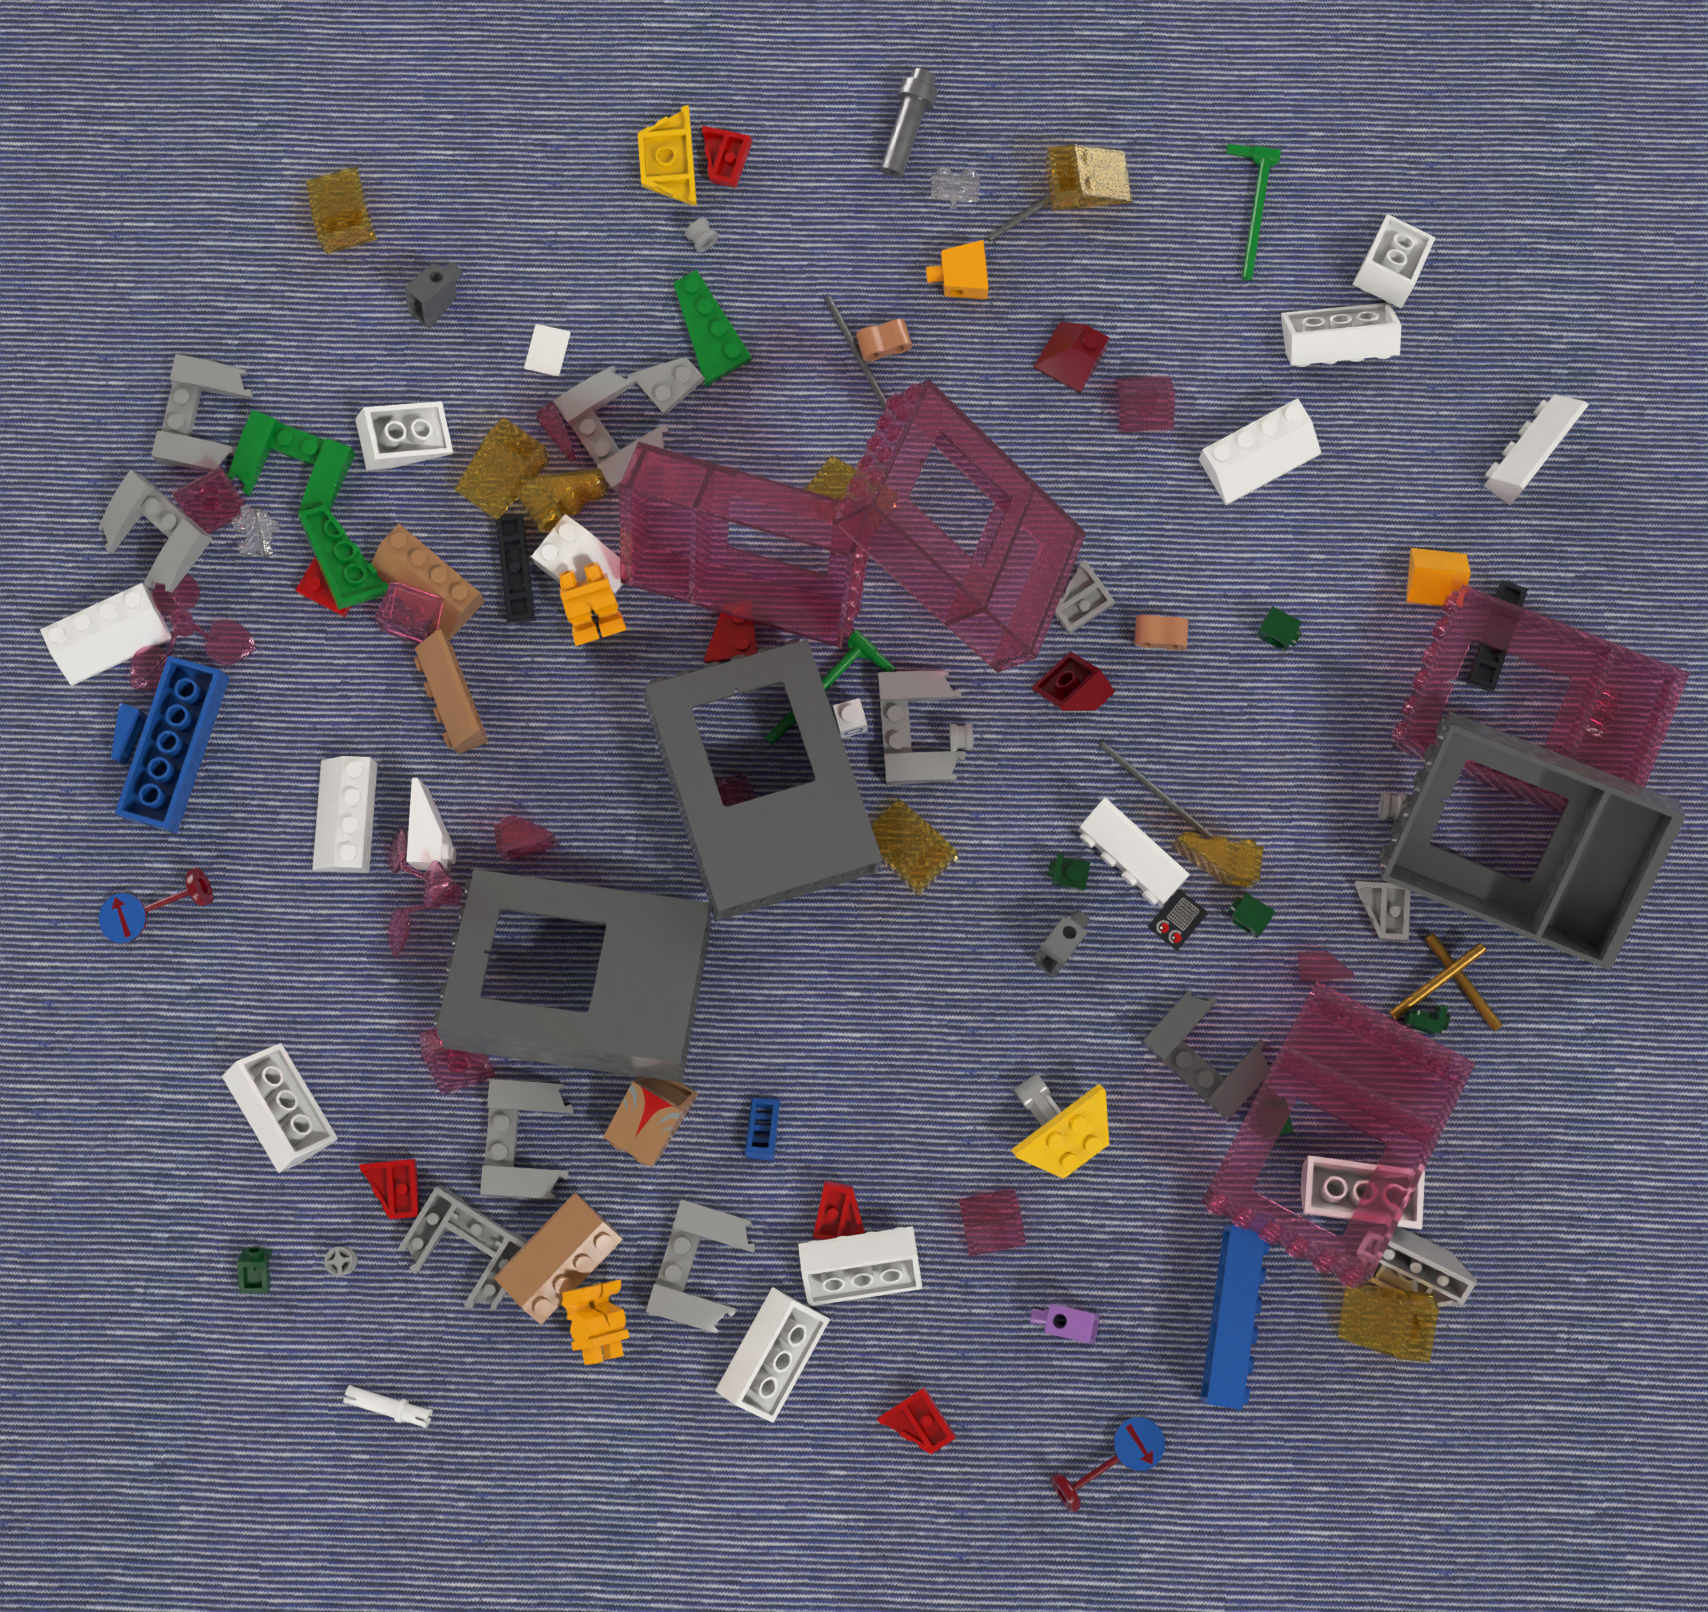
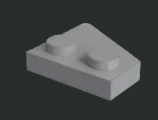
M687 357L636 371L630 375L636 379L637 384L665 415L706 379Z
M1084 559L1069 582L1053 613L1068 634H1071L1115 605V601Z
M1355 881L1357 893L1379 940L1409 941L1411 891L1392 883Z

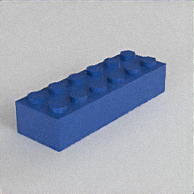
M168 656L114 814L128 821L174 834L178 833L230 679L224 672Z
M1226 1225L1223 1228L1200 1401L1206 1404L1243 1410V1404H1248L1250 1386H1246L1247 1374H1252L1254 1367V1356H1250L1251 1344H1256L1258 1337V1327L1254 1326L1255 1314L1259 1315L1262 1307V1297L1258 1296L1259 1284L1264 1285L1266 1277V1267H1262L1263 1255H1268L1270 1238L1266 1237V1231Z

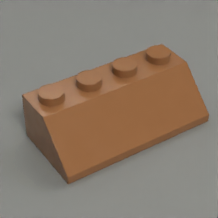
M400 524L380 543L371 562L377 570L378 576L389 585L391 592L436 631L441 629L449 640L485 602V599L478 590Z
M439 629L415 648L418 657H415L414 661L419 673L424 672L427 678V682L423 684L428 697H434L437 707H434L433 711L439 723L443 722L447 732L443 733L448 748L453 747L460 754L488 743L489 740L453 646L444 632Z
M574 1193L494 1276V1279L525 1312L542 1325L561 1305L563 1301L562 1292L576 1289L623 1239L609 1222L577 1193Z

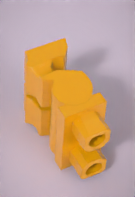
M598 562L584 566L587 579L577 582L573 570L559 573L561 586L559 592L567 619L572 623L575 646L600 639L591 610H594L595 614L598 615L602 637L627 630L622 613L618 610V602L608 575L603 573Z
M621 1279L562 1292L563 1301L561 1304L567 1310V1319L572 1320L570 1333L574 1340L571 1342L572 1350H582L584 1365L604 1362V1359L624 1356L621 1340L629 1338L628 1329L624 1330L626 1324L624 1309L609 1302L610 1295L619 1293Z

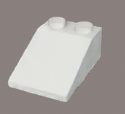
M1387 214L1352 285L1385 300L1387 303L1402 308L1416 284L1436 237Z
M442 401L364 407L355 419L366 470L395 468L453 453Z
M566 514L531 556L538 568L559 583V573L568 570L574 571L577 582L586 580L587 576L584 566L598 562L603 573H607L614 594H616L634 571L588 530Z
M412 778L406 862L417 870L451 871V864L456 862V848L452 847V841L429 788L418 778Z

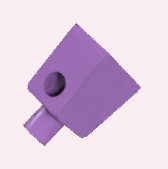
M1050 1304L1049 1309L1034 1306L1030 1323L1045 1326V1333L1095 1344L1100 1314L1056 1304ZM1059 1316L1066 1317L1067 1323L1065 1327L1058 1325L1057 1320Z

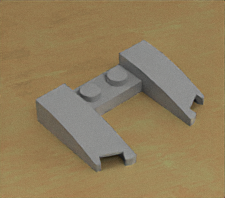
M175 354L170 375V381L173 384L162 430H157L151 455L153 459L161 464L224 474L225 470L219 465L228 454L235 455L236 447L194 438L191 435L202 391L246 399L253 398L250 389L244 390L241 376H248L247 372L243 369L221 363Z
M611 366L571 388L553 401L597 464L598 469L615 492H618L671 455L672 450L664 449L663 435L669 434V428L666 424L642 436L623 449H619L595 412L635 385L637 381L630 375L625 379L615 374L616 368Z
M130 470L108 504L99 525V530L105 532L108 541L105 548L109 553L113 554L143 514L168 537L144 585L154 589L156 583L164 584L165 591L172 593L213 538L143 475Z
M948 671L878 673L886 786L956 781L957 776L952 774L958 759L965 760L966 751L912 753L908 702L961 699L959 689L953 691L945 679L949 676Z
M489 1080L487 1105L489 1116L480 1195L556 1198V1195L552 1194L551 1191L559 1177L565 1180L568 1178L569 1171L515 1167L519 1111L574 1114L572 1104L565 1106L559 1090L565 1088L564 1084Z
M442 1185L436 1186L398 1249L402 1251L408 1248L416 1262L409 1268L414 1274H417L445 1231L449 1229L493 1257L464 1306L474 1308L475 1301L492 1303L490 1310H496L507 1292L498 1284L494 1276L528 1240L514 1231H508L464 1202L463 1198Z
M681 1199L673 1223L670 1240L656 1283H654L646 1312L717 1333L719 1331L715 1327L717 1322L726 1313L732 1317L736 1313V1308L686 1293L684 1290L701 1237L754 1253L755 1243L748 1244L745 1227L752 1225L751 1221Z

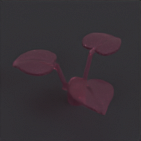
M186 574L172 593L165 591L164 584L156 583L153 592L155 605L162 613L171 614L170 624L173 631L170 633L171 639L168 651L165 654L164 650L156 645L140 648L132 658L130 685L141 690H157L167 658L173 653L177 636L187 637L196 631L204 638L209 639L206 644L207 654L214 662L221 665L237 663L254 652L256 649L255 641L242 625L231 620H219L213 623L211 634L206 633L199 625L195 624L191 613L187 609H191L197 604L200 598V588L195 579L190 575Z
M399 826L391 842L388 854L389 868L392 873H398L401 868L408 873L425 880L426 886L423 894L424 904L407 907L404 910L402 907H397L390 918L388 942L396 959H400L399 954L408 939L410 930L408 915L411 912L429 908L439 909L440 904L457 906L462 893L461 886L453 883L454 880L446 873L440 861L433 860L426 874L407 866L405 860L407 859L408 836L403 826Z

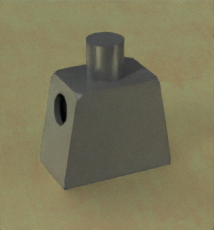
M450 263L445 269H442L437 264H431L405 287L409 314L430 329L456 299L455 282L463 275L461 269L454 263Z
M1076 910L1071 918L1064 916L1041 945L1032 962L1055 978L1086 936L1087 931L1084 928L1090 921L1089 917L1079 910Z

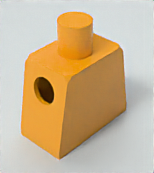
M984 240L941 251V265L926 267L927 283L943 282L944 296L988 299Z

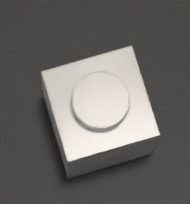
M860 698L833 705L841 738L868 731Z

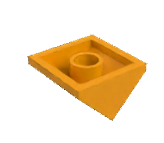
M1411 548L1406 602L1462 608L1471 574L1467 554Z

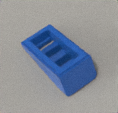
M123 703L119 705L111 759L124 766L129 760L147 719V715L139 709Z
M751 1098L745 1147L746 1158L775 1160L780 1100ZM757 1109L773 1110L772 1114L757 1113ZM756 1120L769 1121L771 1122V1126L758 1125L756 1124ZM755 1132L769 1133L770 1137H758L754 1135ZM754 1144L768 1145V1148L753 1147V1146H754Z

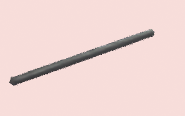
M1101 160L988 235L986 241H993L1106 166L1108 160Z
M826 296L825 300L890 422L895 423L896 417L866 361L863 360L862 354L832 297Z
M1099 742V747L1212 844H1218V839L1105 742Z

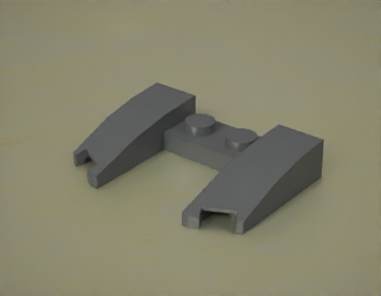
M1188 990L1141 1043L1223 1118L1228 1120L1271 1072L1274 1065H1267L1261 1050L1266 1045L1260 1039L1226 1078L1221 1076L1183 1041L1187 1034L1218 1000L1212 996L1208 997V1001L1191 997L1192 991Z

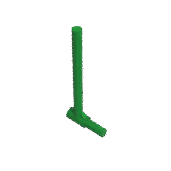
M1228 143L1226 154L1252 158L1253 162L1259 166L1242 279L1250 281L1253 278L1269 170L1279 164L1281 149L1256 145L1249 147Z
M856 630L847 640L850 650L821 680L826 691L858 657L860 659H871L884 672H894L896 667L877 651L878 648L860 631ZM792 710L765 737V740L772 746L796 722Z

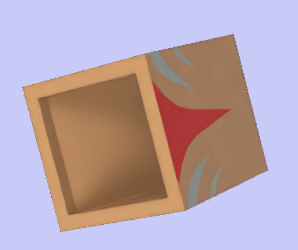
M637 1077L630 1085L603 1138L608 1140L614 1148L624 1150L634 1156L637 1162L652 1167L661 1158L699 1093L679 1082Z

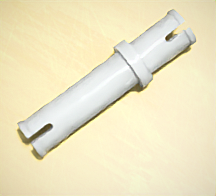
M349 1385L345 1392V1395L348 1397H344V1404H350L393 1417L395 1422L401 1423L406 1421L427 1428L431 1421V1418H428L432 1416L433 1411L431 1409L428 1410L409 1404V1400L401 1399L399 1401L353 1387L352 1385Z

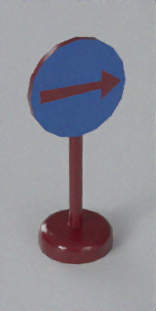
M199 868L189 870L185 876L187 889L146 906L143 905L140 899L131 894L120 893L111 896L105 901L99 914V925L103 934L113 942H132L144 931L147 922V912L189 895L199 906L203 907L213 902V891L207 876Z
M1133 1417L1125 1420L1117 1428L1113 1437V1449L1116 1455L1075 1483L1071 1484L1060 1473L1050 1478L1058 1497L1071 1513L1074 1514L1081 1507V1501L1076 1490L1119 1461L1125 1467L1134 1471H1145L1157 1465L1165 1451V1438L1161 1429L1153 1421L1145 1417Z

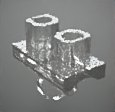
M939 167L936 174H932L930 199L951 201V209H956L957 202L978 203L980 177H977L975 170L966 169L962 171V176L951 175L949 168Z
M247 504L241 506V514L232 518L236 531L239 533L246 532L247 539L240 541L238 544L240 554L247 557L259 555L267 558L272 556L270 541L274 539L272 532L279 529L278 521L269 520L268 513H263L262 509H253Z

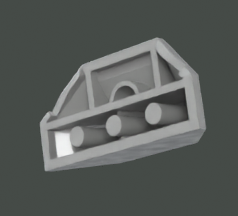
M1398 1226L1369 1227L1356 1249V1254L1370 1282L1423 1308L1443 1307L1453 1304L1455 1306L1464 1305L1477 1284L1475 1277L1452 1252Z

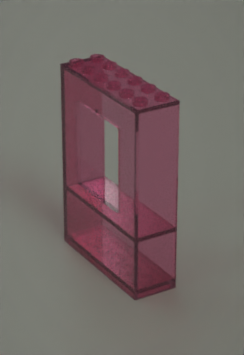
M930 379L919 384L914 383L906 391L900 394L895 393L886 401L884 414L876 422V431L866 444L867 450L856 465L858 469L854 477L847 484L848 490L846 495L837 505L838 512L833 523L998 673L1038 657L1086 532ZM932 445L995 504L972 558L909 499L924 465L923 462H925Z
M638 441L619 486L620 583L842 648L845 638L850 639L854 628L853 620L854 617H858L862 605L860 600L864 591L863 583L867 571L865 568L869 557L867 553L871 543V538L869 537L874 523L869 521L871 509ZM729 522L830 551L827 574L729 546Z
M1465 585L1447 595L1441 609L1446 612L1440 621L1437 620L1431 636L1435 637L1434 642L1431 643L1430 647H1426L1421 662L1425 663L1424 667L1415 674L1411 688L1415 689L1413 695L1411 694L1409 698H1406L1400 713L1404 714L1403 720L1399 724L1396 723L1390 737V739L1394 740L1392 748L1425 760L1424 755L1430 743L1435 744L1437 734L1435 731L1454 685L1449 680H1456L1470 642L1475 640L1570 678V683L1545 743V749L1637 785L1646 786L1690 672ZM1472 760L1465 762L1460 775L1559 814L1563 813L1568 803V798Z
M1316 981L1201 1203L1205 1204L1206 1209L1211 1213L1219 1216L1223 1214L1231 1218L1232 1223L1237 1227L1255 1231L1263 1241L1269 1244L1277 1243L1286 1248L1285 1251L1292 1257L1302 1259L1303 1257L1312 1262V1266L1318 1271L1326 1274L1330 1272L1340 1277L1339 1280L1344 1285L1361 1289L1374 1275L1475 1062ZM1298 1099L1309 1103L1385 1144V1150L1342 1236H1337L1300 1215L1295 1220L1292 1218L1294 1212L1253 1190V1185Z

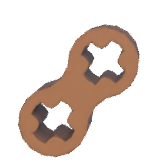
M895 319L879 326L866 327L856 333L863 360L866 362L875 361L892 354H900L912 348V342L904 319Z
M1139 615L1136 617L1134 644L1143 648L1187 649L1189 620L1179 617Z

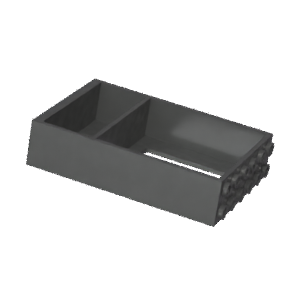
M792 639L785 642L784 646L775 649L772 646L759 649L757 654L747 657L746 654L736 655L729 662L722 664L712 662L703 666L702 670L692 672L690 669L677 673L676 677L667 680L664 677L651 680L649 685L645 686L644 704L715 922L877 873L883 861L808 639L802 641ZM782 683L785 687L815 780L725 807L722 803L692 709L735 696L734 690H738L739 694Z
M1449 711L1447 718L1441 717L1437 725L1435 744L1430 743L1424 755L1426 761L1423 770L1418 769L1414 776L1412 795L1407 794L1401 806L1403 811L1400 821L1395 819L1389 833L1391 835L1389 846L1384 844L1378 857L1381 879L1611 970L1686 818L1680 802ZM1467 760L1475 761L1568 798V803L1529 882L1522 881L1429 843L1446 806V802L1442 801V798L1449 799Z
M474 869L472 878L467 879L465 885L466 904H462L459 910L461 925L460 930H456L453 936L452 946L455 948L454 955L449 957L447 961L446 973L449 976L447 984L443 983L440 991V1000L443 1001L441 1010H436L434 1016V1027L437 1028V1036L441 1039L443 1047L451 1050L683 1083L712 927L710 903ZM505 910L606 925L588 1012L583 1013L481 997L490 957L485 952H491L501 911Z

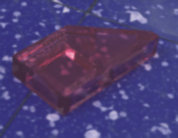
M1328 951L1298 953L1300 981L1354 978V973Z

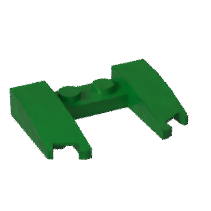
M251 410L228 474L231 479L237 476L245 485L242 491L250 497L272 450L314 466L298 515L301 511L325 505L331 511L356 455L353 449L326 438L324 440L279 423L273 417Z

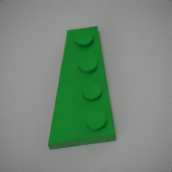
M697 269L675 281L674 287L701 373L706 378L704 380L705 386H709L752 361L750 353Z
M325 505L299 512L298 518L338 610L391 594L389 585L382 581L377 574V570L371 563L367 562L361 554L359 547L355 542L352 543L345 534L344 528Z

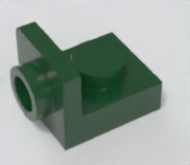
M1058 854L1056 861H1050L1048 876L1053 877L1051 885L1085 891L1090 862L1063 857V854Z
M1443 1004L1438 1006L1434 1019H1431L1432 1014L1415 1010L1414 1013L1405 1015L1402 1026L1434 1036L1442 1033V1030L1446 1031L1450 1021V1014H1447L1448 1006Z
M253 1246L243 1250L237 1261L239 1293H269L271 1289L269 1261L272 1257V1249Z

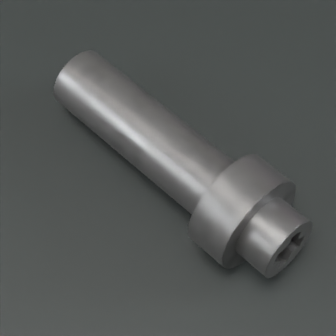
M913 69L911 77L902 80L897 95L902 104L880 167L882 173L894 178L903 177L924 111L933 108L938 93L936 87L933 86L936 78L935 75L925 69Z

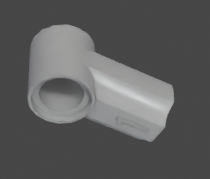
M1037 1073L1013 1089L1020 1102L1028 1111H1031L1041 1127L1062 1112L1051 1098L1050 1090Z

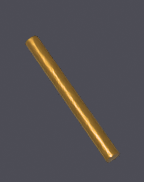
M1434 933L1424 939L1445 968L1454 962V959ZM1463 971L1453 977L1493 1032L1501 1028L1503 1024Z
M1479 942L1388 1011L1395 1020L1400 1018L1487 952L1486 948Z

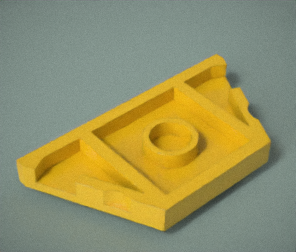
M689 105L681 107L679 113L670 118L666 116L657 121L654 126H648L638 132L641 184L643 188L689 205L697 206Z
M1100 1084L1096 1085L1011 1149L1012 1153L1018 1159L1060 1178H1066L1109 1145L1105 1089Z

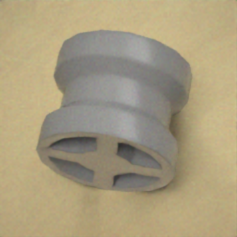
M706 218L696 220L685 232L687 239L695 243L694 246L698 252L708 250L719 238L716 230H711L709 227V222Z
M966 723L964 726L949 724L950 751H957L959 748H965L967 751L973 750L972 723Z
M1382 791L1378 808L1379 819L1391 817L1400 821L1403 812L1401 806L1406 794L1391 795L1387 791Z
M334 1247L326 1253L324 1258L326 1270L330 1274L337 1276L352 1273L358 1262L356 1253L349 1247Z

